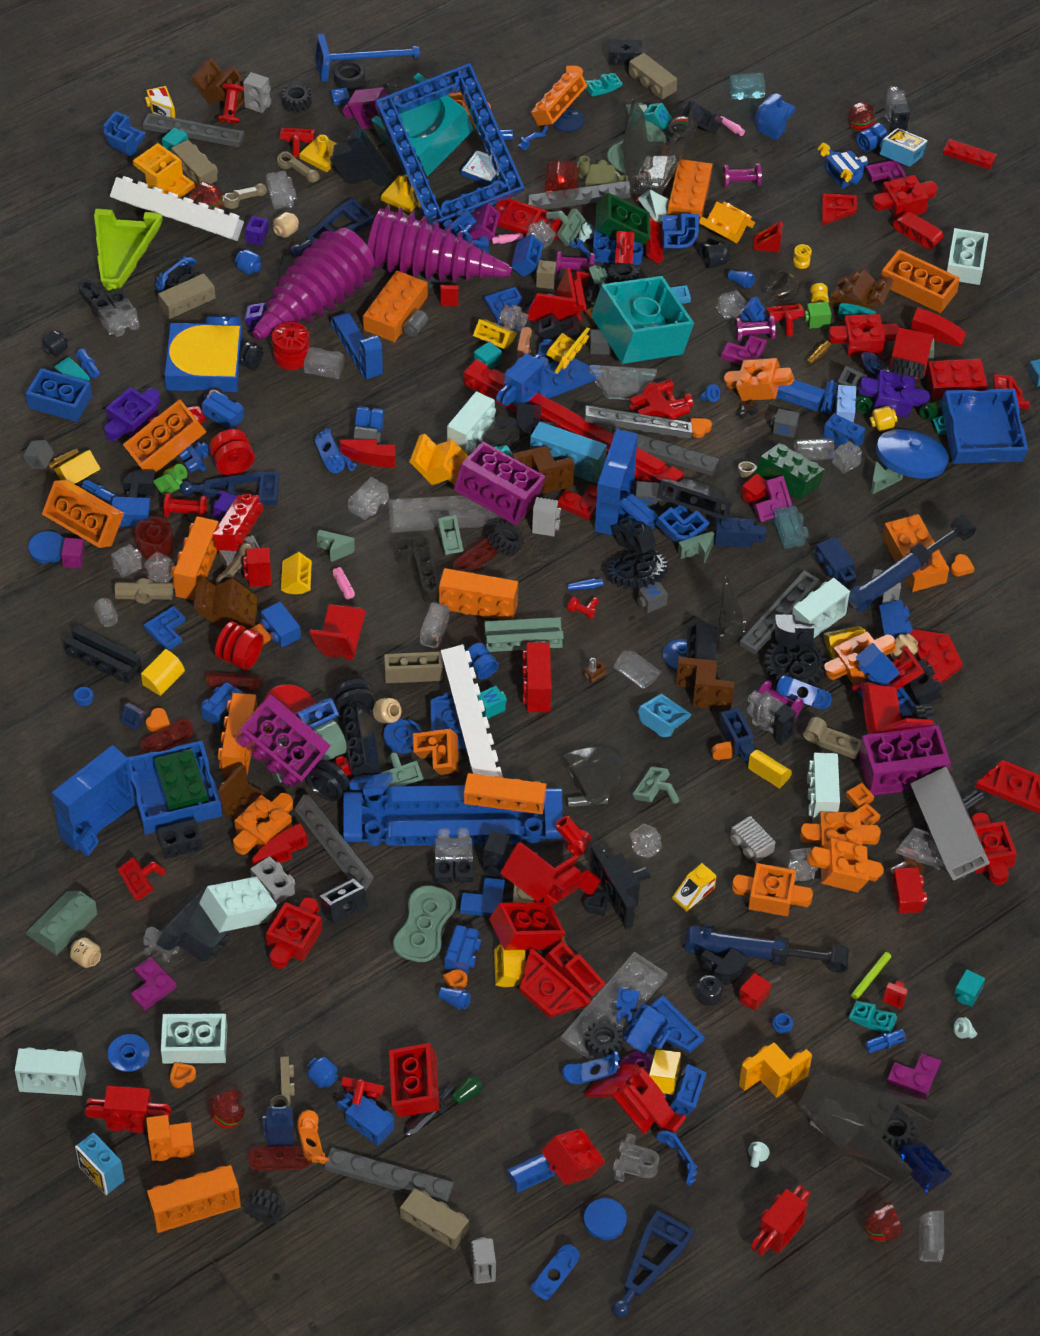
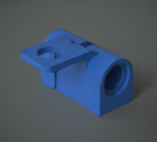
M642 1004L624 1032L623 1041L642 1053L646 1052L649 1045L661 1049L671 1033L670 1030L661 1027L666 1017L650 1006Z
M689 1064L685 1066L676 1084L674 1095L665 1094L664 1097L667 1101L672 1102L670 1108L675 1113L689 1115L695 1109L706 1072Z

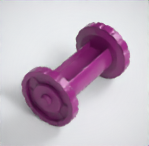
M760 163L755 164V169L729 170L728 165H723L722 178L724 187H728L729 182L755 181L756 186L761 185L762 173Z
M558 251L557 260L555 261L557 262L556 274H560L561 269L567 268L589 271L590 273L589 267L596 265L594 263L595 254L591 253L590 259L562 257L561 251Z
M769 316L768 321L741 323L740 318H735L734 330L736 341H741L744 335L769 334L770 339H775L776 327L774 316Z
M766 681L757 693L755 703L761 705L765 701L778 709L783 704H791V709L796 711V719L802 709L803 699L798 698L794 702L772 690V683Z

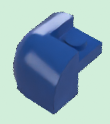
M771 94L759 106L755 114V124L758 131L777 141L785 132L786 121L795 113L796 107L782 101V95Z
M115 111L104 124V136L108 146L128 156H133L137 153L136 148L144 140L145 132L131 127L129 116Z
M699 214L662 215V249H686L695 242L699 232Z
M678 505L675 509L671 507L659 516L655 525L670 540L679 543L698 536L708 528L710 523L697 510L691 514L686 507Z

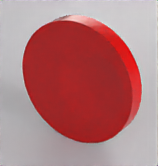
M294 685L277 686L269 691L265 697L266 699L271 694L293 714L316 703L307 691Z

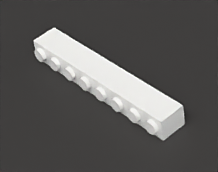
M125 176L122 179L116 177L110 197L154 213H162V216L238 241L244 221L239 219V215L233 213L226 215L223 214L224 210L215 207L214 210L208 209L209 205L199 202L197 205L193 203L194 200L186 197L183 200L179 199L175 193L168 192V194L162 193L163 190L153 186V189L147 188L148 184L139 181L138 184L132 183L133 179Z
M464 645L441 650L473 774L503 778L501 768H496L495 762L498 761L496 750H491L490 745H494L491 733L487 734L486 728H490L487 716H482V712L485 711L483 701H478L477 695H480L478 683H473V679L476 678L473 667L469 668L468 663L472 662L470 653L465 651Z

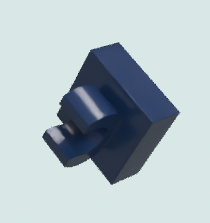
M128 703L124 706L120 722L137 730L140 728L146 712Z

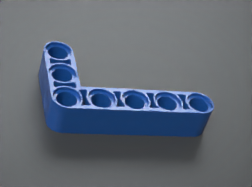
M595 225L594 259L601 257V261L597 262L614 264L616 240H610V236L597 231ZM634 242L633 263L634 265H639L643 259V246L638 242Z
M349 312L331 317V324L335 333L364 380L382 375V345L379 337L375 335L365 339Z

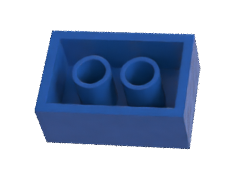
M42 368L26 392L28 408L78 422L92 398L90 382Z

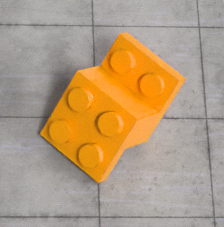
M158 143L133 160V166L145 173L146 184H148L147 188L153 189L154 186L162 189V193H175L179 199L195 188V183L183 175L181 159Z
M725 201L722 204L716 202L708 218L706 219L701 216L699 223L735 243H738L747 226L753 228L755 224L751 220L752 216Z
M426 434L419 435L410 463L431 485L449 480L455 486L461 464L469 456L453 439L436 445Z
M772 1043L770 1046H764L759 1050L758 1054L748 1057L742 1062L739 1086L745 1091L761 1080L777 1098L809 1075L812 1054L806 1049L802 1053L794 1054L789 1059L775 1043Z

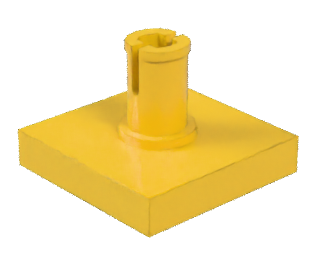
M319 135L299 154L300 159L328 172L333 167L330 156H332L333 147L337 143L329 140L326 135Z
M399 175L381 195V201L397 208L402 206V210L411 213L417 206L405 176Z

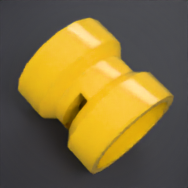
M801 244L794 249L793 264L799 269H805L810 265L812 250L808 245Z
M823 283L812 285L810 288L811 303H829L827 286Z

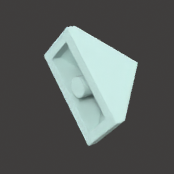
M649 190L641 195L638 200L650 212V216L654 221L662 224V215H668L669 199Z

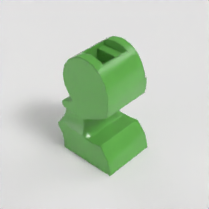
M176 464L166 469L163 473L164 476L153 482L164 496L166 493H172L180 489V484L183 483L182 480L187 477V470L182 464Z

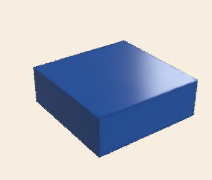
M347 88L331 90L334 105L346 104L350 101Z
M86 827L75 842L83 855L89 856L99 843V840L92 828Z

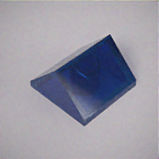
M924 1143L904 1145L902 1148L899 1163L926 1193L952 1175Z

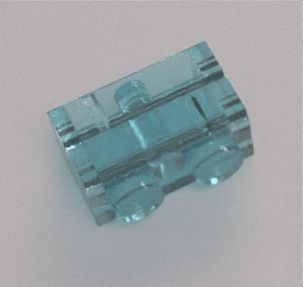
M763 73L730 75L729 90L731 99L764 97L765 81Z
M796 506L787 507V509H776L774 521L783 548L804 546L806 538H808V529L803 527L802 513H798Z

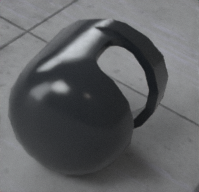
M716 241L715 245H709L708 243H701L699 245V253L706 268L722 266L729 261L730 250L725 242ZM705 247L708 250L709 256L705 255Z

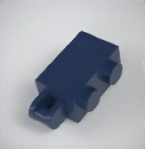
M717 518L715 546L752 548L753 542L761 543L765 541L767 529L764 526L754 525V519L727 518V520Z
M836 537L816 545L815 560L822 565L826 576H829L831 579L835 578L837 581L839 580L843 586L856 581V575L853 572L855 563Z
M739 707L722 712L720 714L719 727L726 741L731 742L734 756L740 755L744 761H749L750 754L754 752V735Z
M267 1107V1116H263L264 1139H268L269 1147L294 1146L293 1107Z

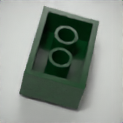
M607 193L596 203V230L616 240L617 231L635 232L634 242H638L643 246L650 239V212L613 194Z
M779 443L760 457L755 474L760 475L765 480L784 476L788 493L801 500L819 487L825 469Z
M193 749L154 758L156 775L168 812L196 806L198 802L202 804L208 803L207 793Z

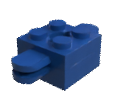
M526 353L522 358H519L511 369L506 370L504 374V387L498 392L496 400L506 407L510 403L518 406V403H527L543 388V374L548 365V359L542 357L539 353L535 357Z

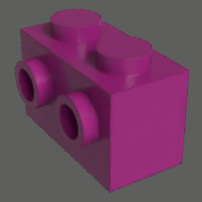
M489 203L478 208L473 213L476 223L472 225L468 233L474 240L484 236L488 238L489 242L495 235L500 212Z

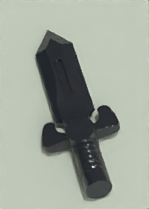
M451 1084L439 1094V1114L447 1111V1107L443 1102L455 1091ZM437 1111L417 1114L406 1125L405 1135L417 1133Z

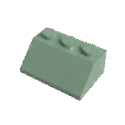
M66 891L26 932V935L57 956L97 915L96 902L81 891Z

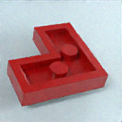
M590 485L583 496L565 490L558 500V507L590 520L596 512L597 487Z

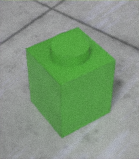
M829 303L807 304V310L804 311V320L808 322L809 329L830 327L832 314Z

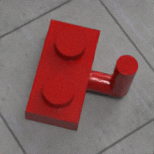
M282 128L280 132V139H284L286 142H293L294 157H299V140L308 143L314 141L315 129Z
M801 304L766 307V314L768 318L769 316H774L775 321L785 318L786 336H793V319L803 317L804 309Z
M134 857L117 869L137 901H140L154 890L147 878L148 874L154 871L163 876L166 873V869L155 862L149 863L142 869Z
M343 1077L341 1083L343 1088H346V1092L354 1094L352 1104L360 1105L363 1092L366 1093L367 1097L378 1099L379 1096L384 1097L386 1092L384 1086L365 1082L362 1079L356 1080Z

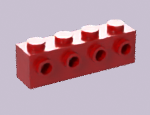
M244 494L237 496L213 533L216 550L237 551L241 544H243L244 539L250 533L259 515L263 512V504L260 503L259 495Z

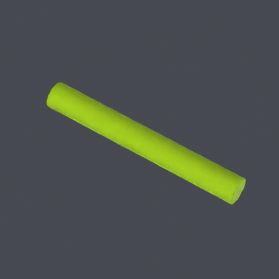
M888 952L881 956L851 994L853 999H859L890 960L891 955Z

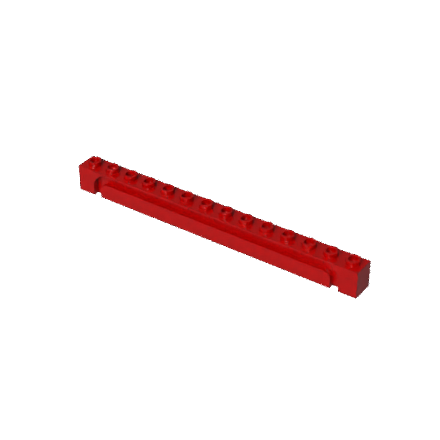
M476 359L464 371V384L494 399L496 403L503 405L496 400L498 392L504 387V374L495 369H488V365ZM539 393L527 402L529 404L542 405L540 420L557 422V428L606 444L607 458L614 434L596 424L584 421L583 417ZM510 403L506 408L517 413L518 406ZM637 447L635 479L641 482L659 483V486L662 479H670L676 482L683 480L684 473L673 466L671 468L667 467L665 462ZM668 487V491L673 493V488Z

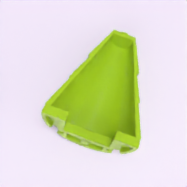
M95 209L94 219L99 253L97 258L101 282L107 291L114 292L121 289L135 270L137 262L146 252L162 224V213L145 212V221L117 220L112 210Z

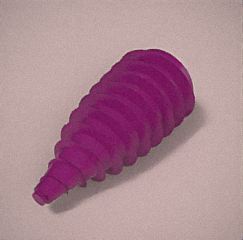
M388 204L385 209H379L374 219L367 246L373 254L377 270L385 263L389 273H392L396 267H400V272L405 274L409 269L412 270L413 277L415 278L421 272H425L428 281L434 274H438L440 282H443L447 275H452L453 282H456L460 276H466L467 281L473 276H480L481 279L484 277L510 278L512 267L495 258V256L493 257L486 253L484 248L479 249L474 245V238L468 243L463 239L462 231L457 236L451 233V225L446 230L439 228V220L430 225L427 223V215L419 221L415 219L414 210L409 216L403 215L402 206L395 213L390 211Z
M339 228L335 232H323L320 239L314 240L311 247L306 248L302 256L296 258L294 265L287 268L286 275L279 279V286L275 287L272 292L273 299L268 300V310L263 312L262 318L253 329V337L256 340H263L270 336L278 325L285 322L300 323L299 320H303L306 323H312V315L323 317L324 309L333 311L335 303L343 304L345 296L352 297L355 293L354 289L360 290L363 288L364 282L372 281V270L375 267V260L366 243L356 233L347 228Z

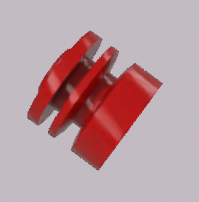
M285 322L274 329L272 343L275 363L287 370H296L304 367L310 359L309 331L300 323Z
M231 621L223 628L218 637L215 656L227 663L232 662L234 666L240 669L249 670L261 653L264 642L263 635L252 629L246 630L245 626Z

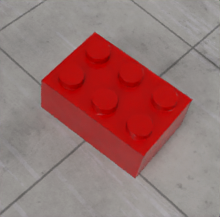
M981 359L928 361L926 379L931 402L942 399L945 391H986L987 389Z
M527 643L526 650H523L522 662L523 704H527V712H550V643Z
M544 902L499 903L489 919L504 950L553 949L565 935V931L552 905L549 907Z
M426 1043L389 1050L391 1101L397 1116L400 1118L440 1110L437 1055L431 1044Z

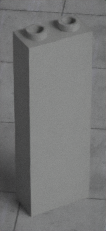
M947 767L910 783L946 869L953 881L990 864Z

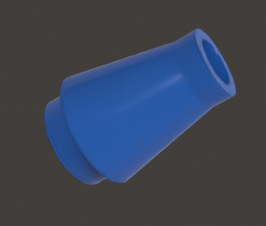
M730 270L728 280L744 288H751L755 281V275L748 271Z
M442 987L438 998L461 1010L468 1007L471 995L466 990Z

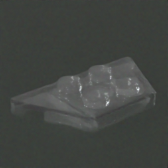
M589 365L588 369L590 374L593 373L597 385L608 399L629 400L642 394L647 384L652 382L657 374V369Z
M914 827L896 850L897 854L948 872L931 833Z

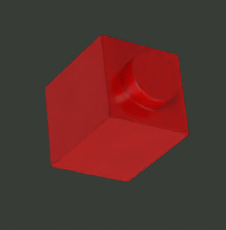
M758 474L753 476L742 486L741 498L752 506L762 502L769 496L764 482L767 480Z
M754 973L740 988L738 1000L745 1007H750L755 1011L770 995L771 983Z

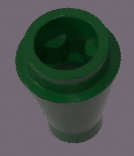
M857 390L855 408L860 413H867L873 405L870 396L861 395Z
M942 399L923 404L919 410L921 417L924 420H933L942 411L940 403Z
M474 1075L466 1077L451 1097L460 1105L462 1102L481 1093L480 1090L483 1086Z

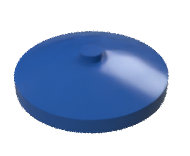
M896 429L885 432L879 437L876 445V454L880 461L889 469L904 476L919 479L933 478L942 474L948 463V453L945 448L932 437L917 431Z

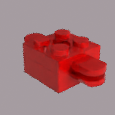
M915 175L884 182L882 193L874 195L873 208L877 211L889 209L895 220L905 211L915 215L925 213L928 199L936 197L937 185L932 181L920 184Z
M880 314L846 315L844 326H832L830 328L829 341L832 344L845 343L848 356H859L864 352L882 355L884 343L896 340L899 326L896 324H882Z
M977 813L972 817L971 821L990 864L974 872L975 874L988 872L993 884L1002 885L1008 879V868L1014 867L1017 855L1005 821L991 823L987 814Z
M305 898L299 907L285 902L266 932L267 946L272 948L270 963L275 968H284L291 957L304 961L322 932V917L317 916L319 907L315 899Z
M107 1086L105 1099L89 1098L85 1109L87 1117L105 1119L107 1129L117 1132L127 1130L135 1133L148 1132L146 1118L168 1115L170 1120L171 1107L168 1104L152 1103L150 1089Z
M799 1185L793 1193L786 1189L782 1195L778 1194L774 1198L773 1206L770 1210L766 1209L760 1216L759 1235L751 1245L753 1251L759 1248L758 1254L760 1256H763L769 1248L778 1254L781 1253L804 1224L808 1206L807 1201L811 1195L809 1190L803 1192L804 1187Z

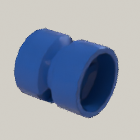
M875 123L868 129L859 132L856 140L861 150L867 153L880 146L882 140L888 136V133L882 124Z
M358 406L355 427L377 428L378 432H382L384 409L373 408L370 410L369 407Z
M476 643L467 649L472 660L468 664L474 668L475 674L479 679H486L497 671L499 663L483 643Z

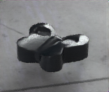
M752 400L749 405L746 403L741 405V409L738 412L740 419L745 418L748 414L752 416L758 412L756 402Z

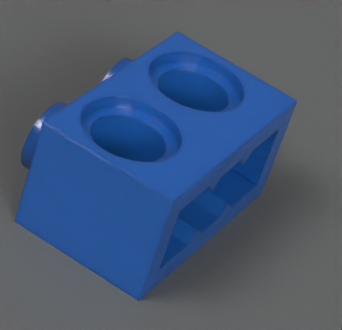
M834 413L825 424L823 439L855 454L864 441L865 428Z

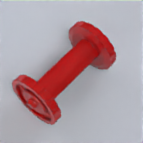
M224 83L222 84V88L226 90L224 113L218 116V120L225 123L238 124L240 119L235 117L238 93L243 92L244 87L237 84Z
M166 493L164 501L165 518H169L171 512L199 514V517H206V496H201L200 501L172 499L171 493Z

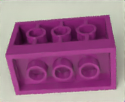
M482 442L461 464L454 491L517 526L534 507L536 498L540 496L546 476L491 445Z
M271 694L258 706L234 735L236 742L241 747H247L255 759L258 761L262 760L267 764L266 768L270 772L277 773L282 777L283 783L293 787L303 781L331 747L329 743Z
M939 725L877 734L870 733L862 736L858 759L867 789L874 796L911 791L913 789L910 783L944 767H947L948 771L950 769L951 762Z

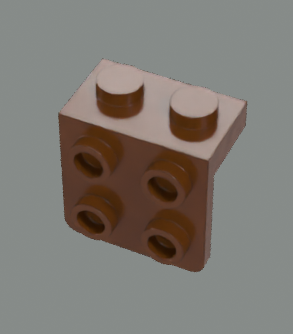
M243 765L234 769L231 776L221 783L218 788L222 814L234 821L260 795L265 797L264 792L249 785L246 767Z

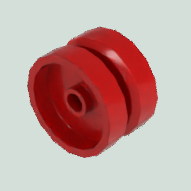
M229 429L220 432L210 441L209 450L216 468L221 474L237 475L249 469L253 464L255 455L247 435L243 431Z

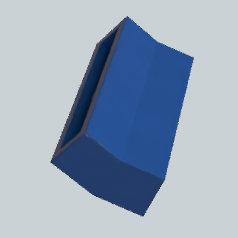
M794 380L791 385L779 386L776 398L817 411L823 401L825 390Z

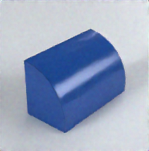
M543 1154L505 1171L516 1193L555 1176V1172L549 1169L550 1164Z

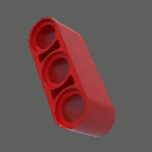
M905 211L893 223L894 228L899 233L927 249H933L944 238L939 228L909 211Z

